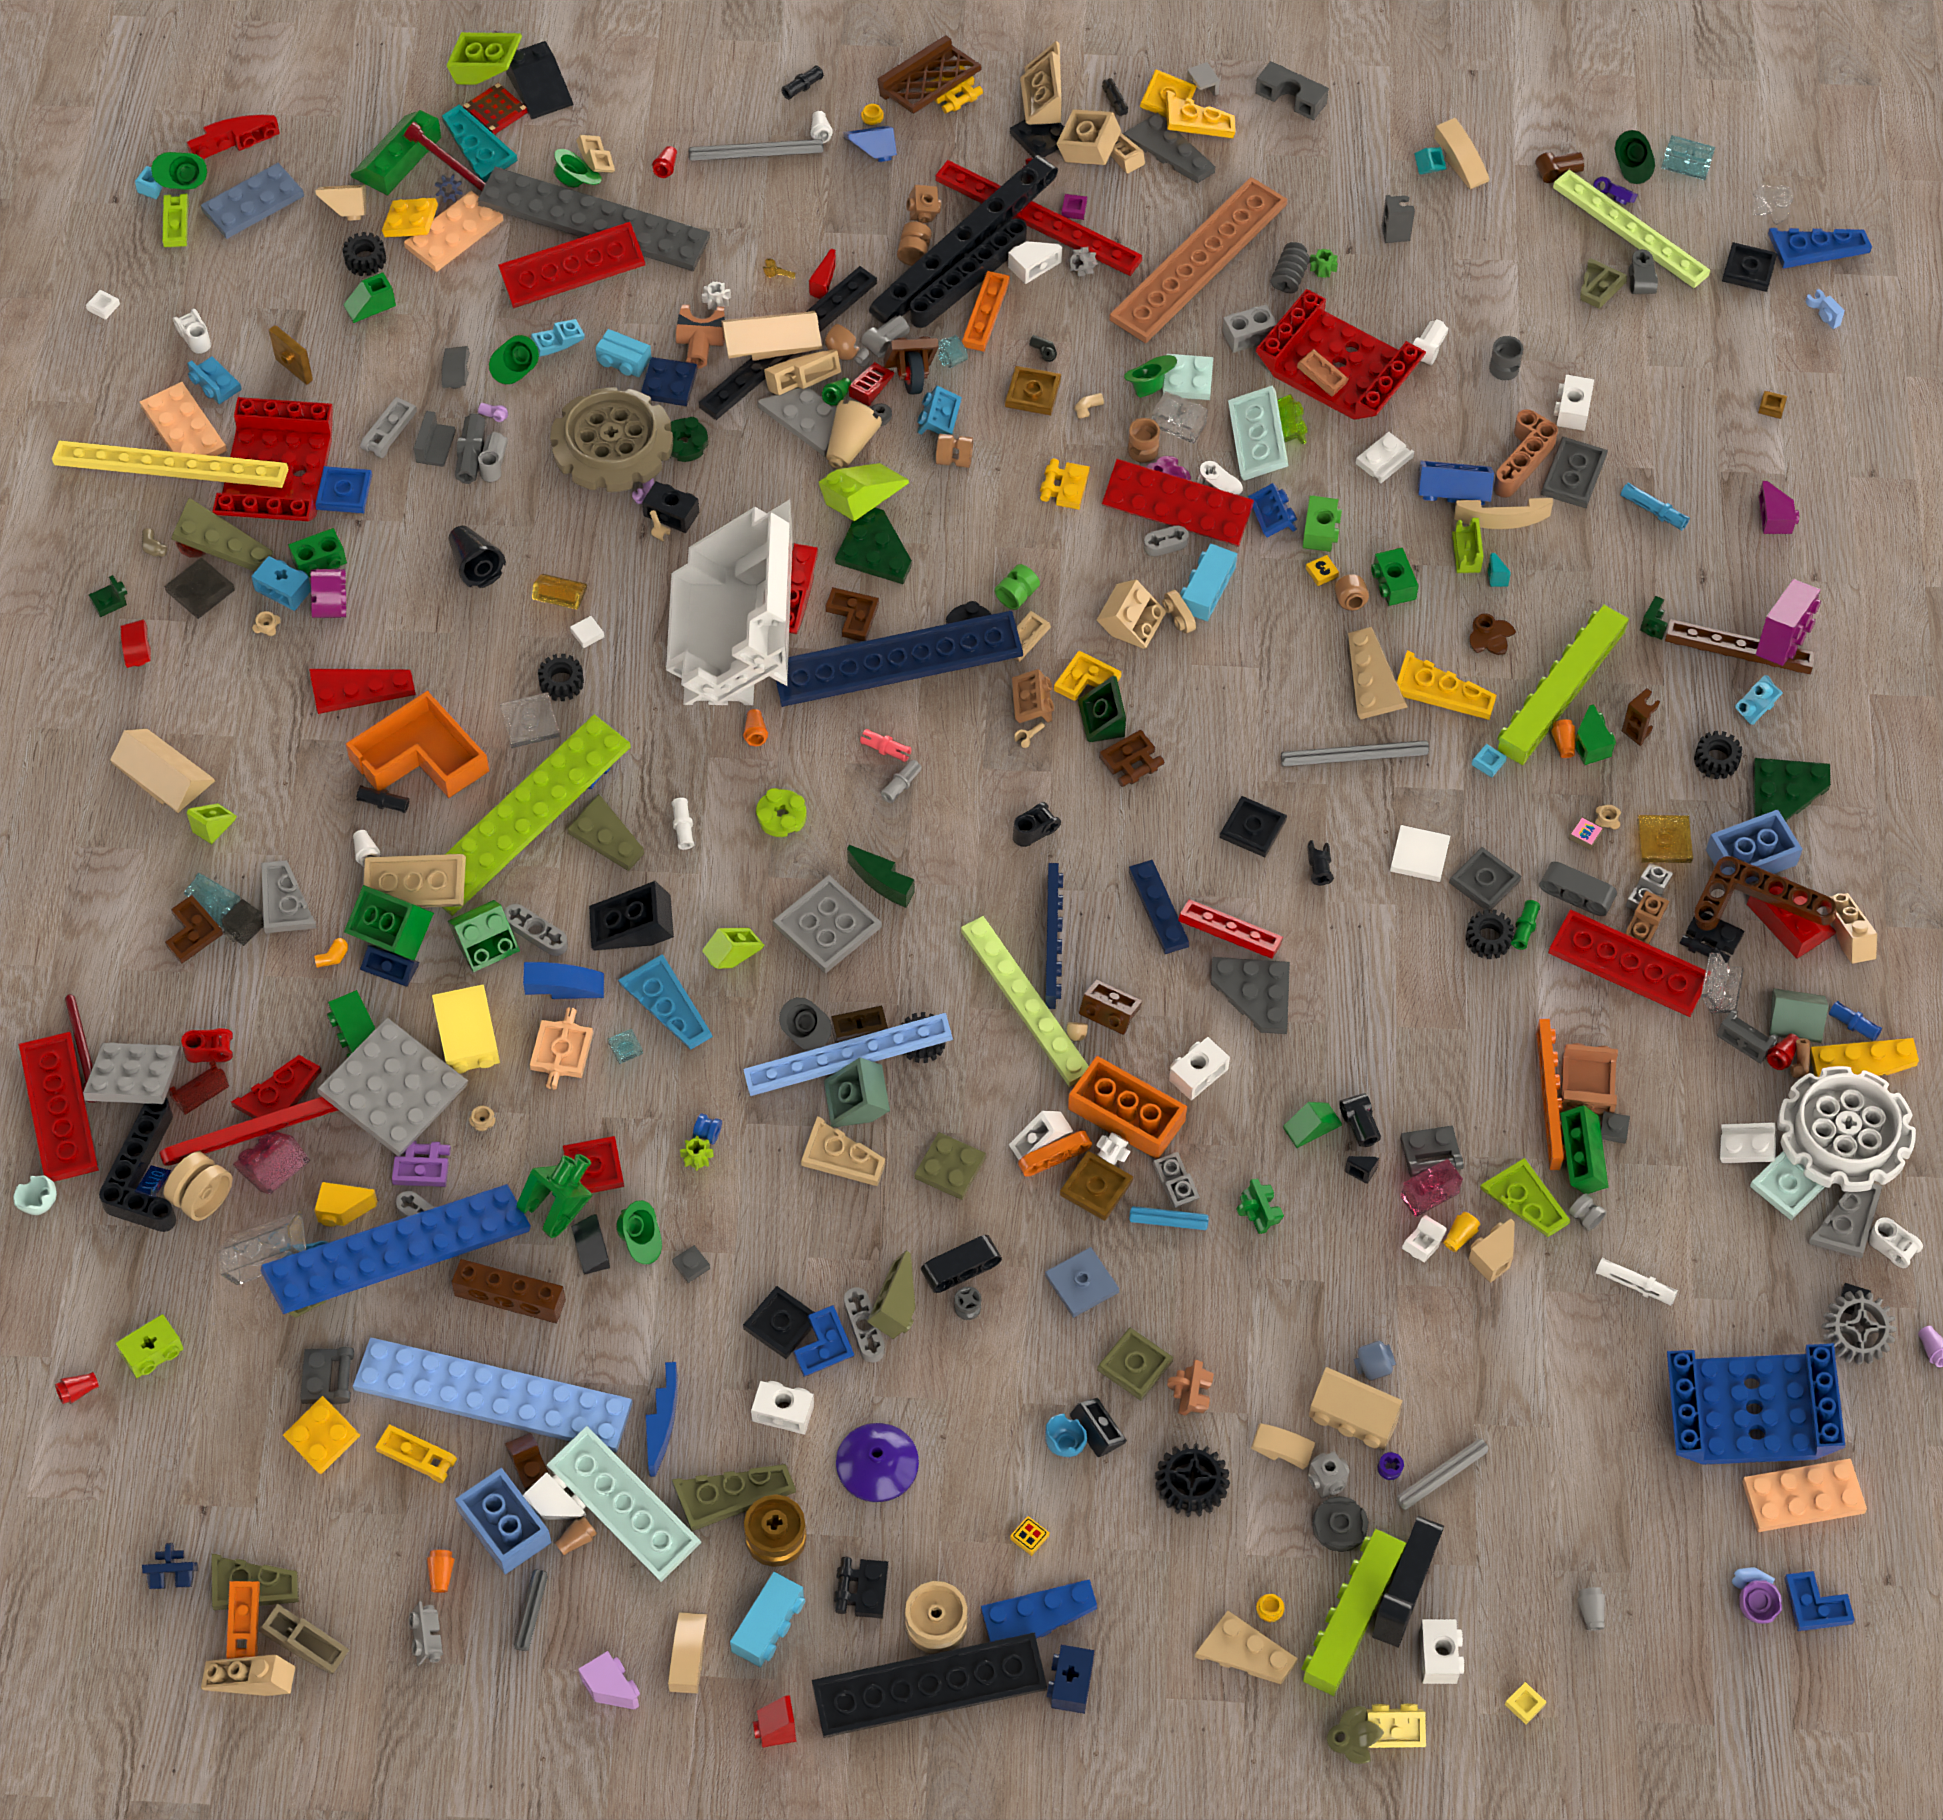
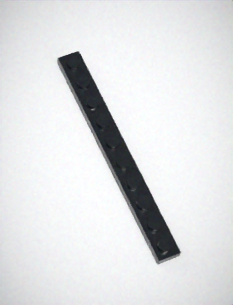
M859 266L810 307L806 312H816L819 331L821 332L872 289L877 284V277ZM794 354L755 361L751 357L699 401V408L715 420H718L766 379L764 369L785 362Z

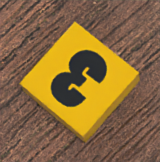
M1328 555L1306 564V570L1317 586L1339 577V571Z

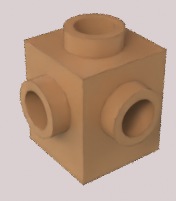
M915 185L906 205L907 211H910V220L928 223L932 222L936 215L940 213L941 200H938L936 186Z

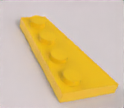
M1407 650L1397 680L1403 697L1490 720L1496 701V694L1470 681L1464 682L1456 678V674L1450 671L1444 672L1434 667V663L1426 659L1422 661L1414 657V653Z
M1913 1038L1815 1046L1810 1048L1811 1063L1816 1077L1820 1076L1823 1068L1835 1066L1850 1067L1852 1073L1856 1075L1861 1074L1865 1070L1877 1076L1884 1074L1887 1076L1917 1066L1919 1062Z

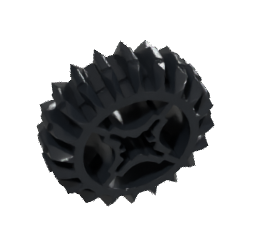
M1185 1442L1182 1451L1174 1446L1172 1454L1167 1452L1164 1454V1461L1158 1463L1157 1468L1159 1471L1155 1472V1479L1158 1480L1155 1483V1488L1160 1491V1500L1167 1499V1508L1175 1505L1176 1514H1179L1182 1509L1186 1510L1187 1517L1191 1516V1511H1196L1197 1516L1200 1517L1202 1509H1205L1210 1514L1213 1510L1212 1505L1216 1507L1221 1505V1499H1225L1227 1496L1225 1489H1228L1230 1486V1481L1227 1479L1229 1477V1470L1224 1469L1225 1461L1218 1460L1219 1454L1217 1451L1209 1454L1208 1445L1203 1450H1199V1445L1196 1442L1193 1449H1189ZM1190 1463L1189 1466L1184 1469L1177 1468L1183 1464ZM1199 1465L1205 1467L1209 1472L1201 1470ZM1192 1471H1194L1195 1482L1191 1489L1189 1479L1191 1478ZM1172 1484H1175V1487L1183 1489L1186 1495L1177 1491ZM1208 1489H1211L1206 1494H1203L1201 1496H1195L1200 1491H1207Z

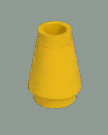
M1463 1211L1461 1215L1456 1216L1443 1244L1449 1250L1457 1252L1458 1249L1479 1232L1480 1222L1470 1213Z

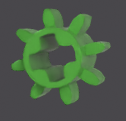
M1318 249L1316 255L1311 254L1310 271H1314L1317 277H1330L1331 271L1337 272L1338 256L1333 255L1329 249Z

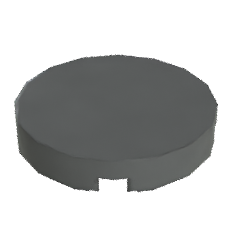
M1338 1496L1328 1498L1316 1509L1312 1528L1315 1537L1321 1545L1332 1551L1345 1552L1361 1545L1367 1535L1369 1522L1365 1510L1356 1504V1501L1351 1498Z

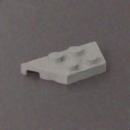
M809 387L805 389L797 388L784 394L774 395L758 401V408L824 457L827 455L836 407L826 404L822 397Z

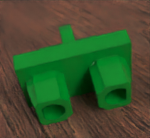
M1258 1178L1251 1179L1250 1186L1241 1193V1204L1237 1206L1236 1210L1239 1216H1247L1249 1221L1254 1222L1258 1234H1263L1267 1232L1270 1226L1279 1224L1284 1214L1281 1207H1270L1268 1203L1274 1198L1272 1186L1261 1185Z

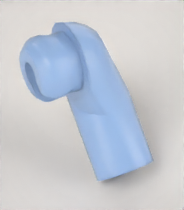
M1755 1567L1742 1568L1734 1572L1735 1577L1732 1579V1584L1739 1589H1743L1748 1582L1767 1581L1773 1584L1775 1578Z

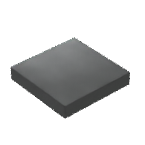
M1481 847L1450 878L1449 883L1484 910L1488 909V912H1490L1521 881L1522 876Z

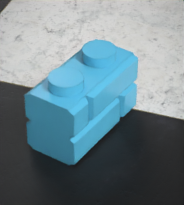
M608 329L603 339L596 346L597 361L604 367L611 366L619 369L624 375L640 377L652 357L651 346Z

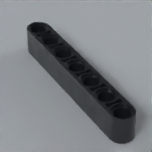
M1018 218L1009 220L917 295L910 303V320L913 326L923 328L931 324L982 282L987 271L994 272L1008 260V252L1015 246H1020L1027 241V225L1024 220Z

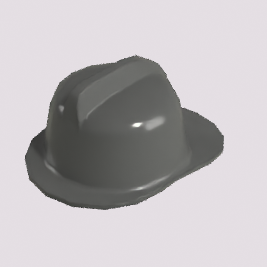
M796 997L783 1005L779 1016L780 1026L785 1034L803 1049L810 1051L823 1047L828 1042L832 1031L831 1021L812 1001Z

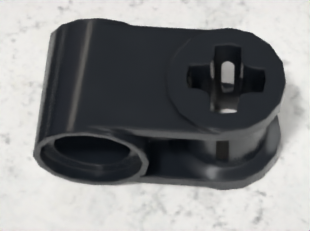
M1041 802L1015 818L1013 841L1021 847L1030 846L1041 838L1054 833L1060 827L1061 820L1049 811V806L1046 802Z

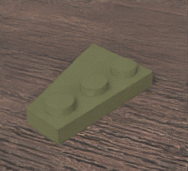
M212 1554L213 1610L228 1609L230 1581L260 1582L259 1606L299 1602L297 1571L269 1565L260 1566L247 1563L245 1560H232L222 1558L221 1555Z

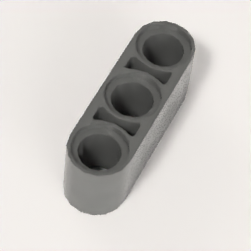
M1551 862L1539 883L1540 888L1545 893L1597 916H1606L1617 896V890L1612 885L1560 862Z

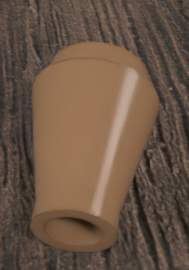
M583 1516L579 1520L576 1518L554 1543L565 1556L567 1553L593 1541L592 1537L597 1532Z

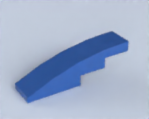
M665 1362L666 1388L655 1389L657 1414L646 1415L650 1477H656L667 1451L674 1426L678 1390L676 1362Z

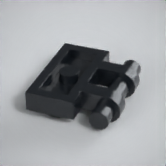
M1705 912L1700 915V918L1703 920H1709L1713 917ZM1694 915L1686 931V934L1694 938L1683 935L1680 944L1688 947V951L1692 953H1701L1709 957L1710 961L1714 963L1720 962L1727 966L1731 956L1723 953V951L1733 955L1745 931L1721 919L1714 929L1702 930L1697 926ZM1703 941V942H1705V943H1708V944L1714 946L1715 948H1712V947H1710V946H1708V945H1705V944H1703V943H1701V942Z
M842 1557L836 1574L839 1581L838 1590L834 1592L835 1612L845 1614L847 1612V1605H855V1616L883 1619L889 1562L860 1559V1568L858 1570L851 1568L852 1558ZM850 1581L858 1582L857 1593L849 1592Z

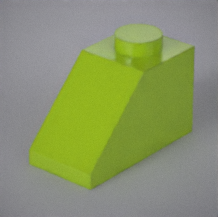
M718 928L702 952L713 967L717 969L734 968L760 951L765 945L750 928Z

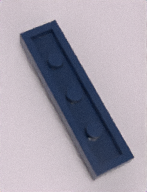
M1153 859L1129 866L1128 872L1164 954L1188 948L1189 940L1181 922L1178 921V915Z

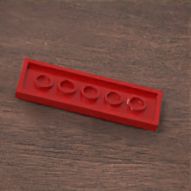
M627 222L499 264L498 267L514 309L645 266L646 264L631 222Z
M1116 459L1102 501V505L1171 527L1182 526L1188 532L1237 547L1240 546L1254 504L1253 499L1120 459Z
M1571 909L1548 951L1549 954L1688 1017H1691L1712 975L1711 972Z
M71 1032L18 1044L43 1175L55 1182L99 1171Z

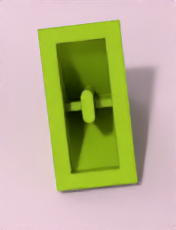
M218 803L189 808L187 811L192 832L211 845L237 817V815Z

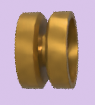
M769 1495L755 1501L746 1512L744 1529L747 1549L751 1556L762 1565L771 1567L785 1566L795 1561L804 1551L807 1540L804 1513L798 1503L786 1496Z

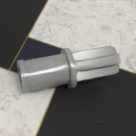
M916 760L909 761L899 773L893 775V780L881 791L883 799L888 803H893L904 789L910 787V782L921 771L922 766Z

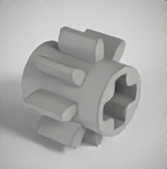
M1088 247L1072 250L1074 255L1068 259L1071 266L1070 271H1078V276L1093 274V268L1095 265H1098L1095 258L1096 253H1088Z

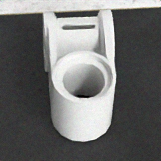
M192 309L191 313L180 318H173L178 333L184 338L193 352L205 353L210 349L211 342L207 327L196 309Z
M1206 461L1200 466V475L1197 483L1236 495L1243 491L1240 481L1220 467L1218 463Z
M1886 1217L1876 1221L1868 1236L1870 1245L1900 1268H1907L1914 1254L1919 1253L1923 1249L1922 1242L1915 1235L1907 1232L1894 1220ZM1879 1231L1886 1233L1888 1237L1882 1236Z

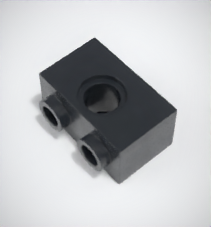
M655 481L642 501L644 517L652 519L650 512L654 510L661 524L683 533H687L700 513L699 500L693 494L684 493L669 484H662Z

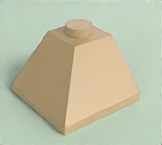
M366 184L325 186L316 189V195L341 217L347 216V220H361V216L366 214Z

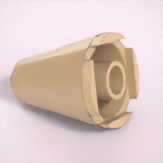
M841 400L835 412L826 458L829 460V464L837 469L848 467L882 424L880 416L876 419L871 408L849 400L848 404H843L844 400Z

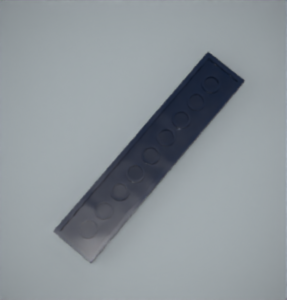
M1011 610L788 657L787 686L777 680L775 681L781 707L1023 657V649Z

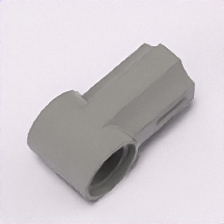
M895 316L878 329L875 327L870 328L863 335L861 342L877 357L883 358L891 341L904 337L910 332V327L902 316Z
M492 432V434L487 435L483 452L478 456L480 476L487 482L497 481L501 477V465L508 444V439L501 433Z

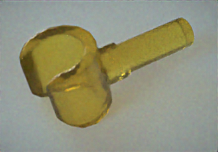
M771 258L765 260L767 267L763 266V271L767 277L781 274L795 278V272L777 267L775 260Z

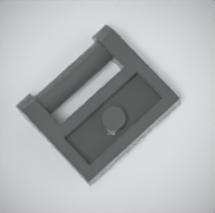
M1453 1125L1401 1133L1400 1139L1410 1177L1419 1176L1420 1173L1450 1168L1461 1170L1464 1168L1463 1158L1459 1151ZM1450 1155L1451 1157L1419 1163L1417 1162L1418 1159L1431 1158L1437 1156Z
M340 1347L338 1349L304 1350L300 1396L302 1404H315L322 1396L331 1404L350 1402L351 1392L348 1391L350 1361L354 1358L353 1348ZM333 1361H340L337 1390L330 1392Z

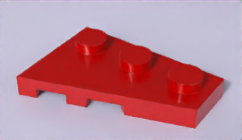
M298 1055L273 1072V1076L262 1084L257 1083L251 1087L249 1093L231 1101L232 1107L254 1119L294 1106L322 1072L321 1067Z

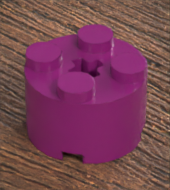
M311 569L312 618L346 617V570Z

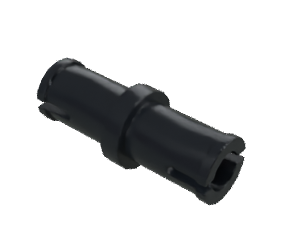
M815 65L804 74L796 75L795 80L782 87L783 96L790 100L801 91L809 90L810 85L823 78L824 73L822 69Z
M360 785L356 796L357 801L377 805V808L382 810L388 808L402 813L407 812L410 802L408 797L391 794L385 789L379 791L364 787L363 785Z

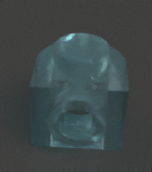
M957 335L944 338L938 343L940 350L938 357L944 366L947 365L949 368H953L968 360L967 351Z

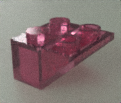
M275 1131L260 1136L258 1143L253 1148H248L239 1154L238 1160L233 1166L260 1192L271 1195L305 1166L310 1159L293 1136Z

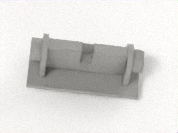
M418 1602L409 1614L408 1623L409 1628L413 1629L414 1635L412 1654L416 1656L417 1666H420L426 1658H429L430 1662L440 1661L443 1651L441 1636L430 1635V1632H438L440 1630L438 1611L434 1609L433 1605H426L422 1608V1602Z

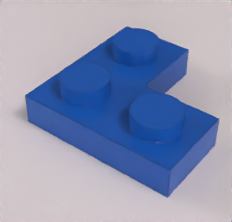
M834 1305L808 1315V1320L817 1341L793 1351L803 1377L854 1357L855 1354Z
M1814 1571L1786 1574L1784 1580L1797 1631L1852 1625L1855 1619L1848 1594L1820 1597Z

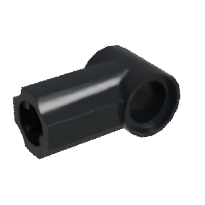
M1362 1093L1340 1100L1339 1106L1342 1117L1346 1123H1350L1359 1147L1363 1146L1366 1148L1380 1141L1381 1135L1372 1116V1105L1368 1095Z

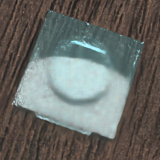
M632 1029L608 1038V1044L619 1064L643 1054V1049Z

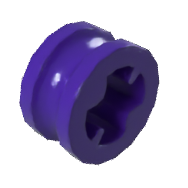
M1394 1452L1385 1453L1378 1463V1473L1387 1480L1398 1478L1404 1468L1402 1457ZM1387 1462L1389 1464L1396 1463L1395 1470L1392 1468L1387 1470L1385 1468Z

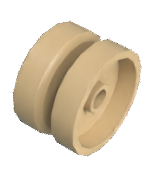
M198 1151L185 1157L175 1167L168 1177L163 1194L166 1200L174 1206L182 1208L183 1213L192 1220L200 1221L213 1214L220 1207L231 1189L233 1178L226 1169L215 1165L214 1160Z
M931 1581L921 1584L912 1591L906 1602L905 1628L909 1640L918 1649L931 1654L953 1650L962 1642L967 1631V1604L964 1596L956 1587L946 1582Z

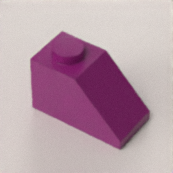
M1762 481L1758 497L1763 534H1792L1795 524L1799 523V510H1795L1794 500L1770 482Z

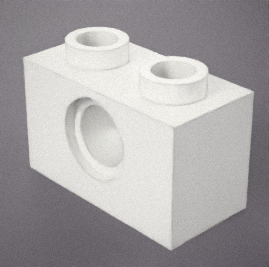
M1566 375L1564 384H1559L1557 397L1561 398V402H1556L1554 416H1558L1556 426L1585 431L1594 379Z
M1207 1037L1201 1043L1198 1041L1193 1044L1188 1054L1183 1058L1178 1057L1173 1061L1170 1066L1169 1081L1192 1101L1228 1070L1230 1057ZM1194 1065H1199V1066H1201V1067H1203V1068H1201V1069H1196V1068H1194V1067H1192V1066H1194Z
M760 1381L751 1409L752 1421L805 1434L814 1407V1395L803 1388L791 1389L784 1387L776 1381H769L768 1383ZM782 1402L790 1404L787 1408H779L777 1405Z
M1422 1619L1419 1632L1423 1684H1457L1459 1675L1464 1674V1658L1459 1656L1458 1647H1462V1630L1457 1629L1456 1619ZM1445 1648L1449 1654L1442 1656L1435 1649Z

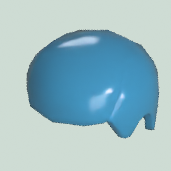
M1058 1414L1051 1417L1046 1424L1045 1443L1048 1449L1058 1456L1074 1457L1083 1451L1087 1443L1086 1430L1078 1419L1069 1420L1065 1417V1414Z

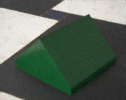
M1113 675L1078 699L1086 738L1089 742L1125 737L1126 714L1117 677Z

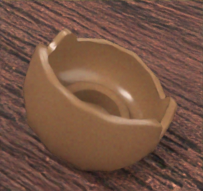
M835 324L826 335L825 345L827 349L837 350L838 357L841 360L853 359L859 350V347L854 348L856 337L842 325Z

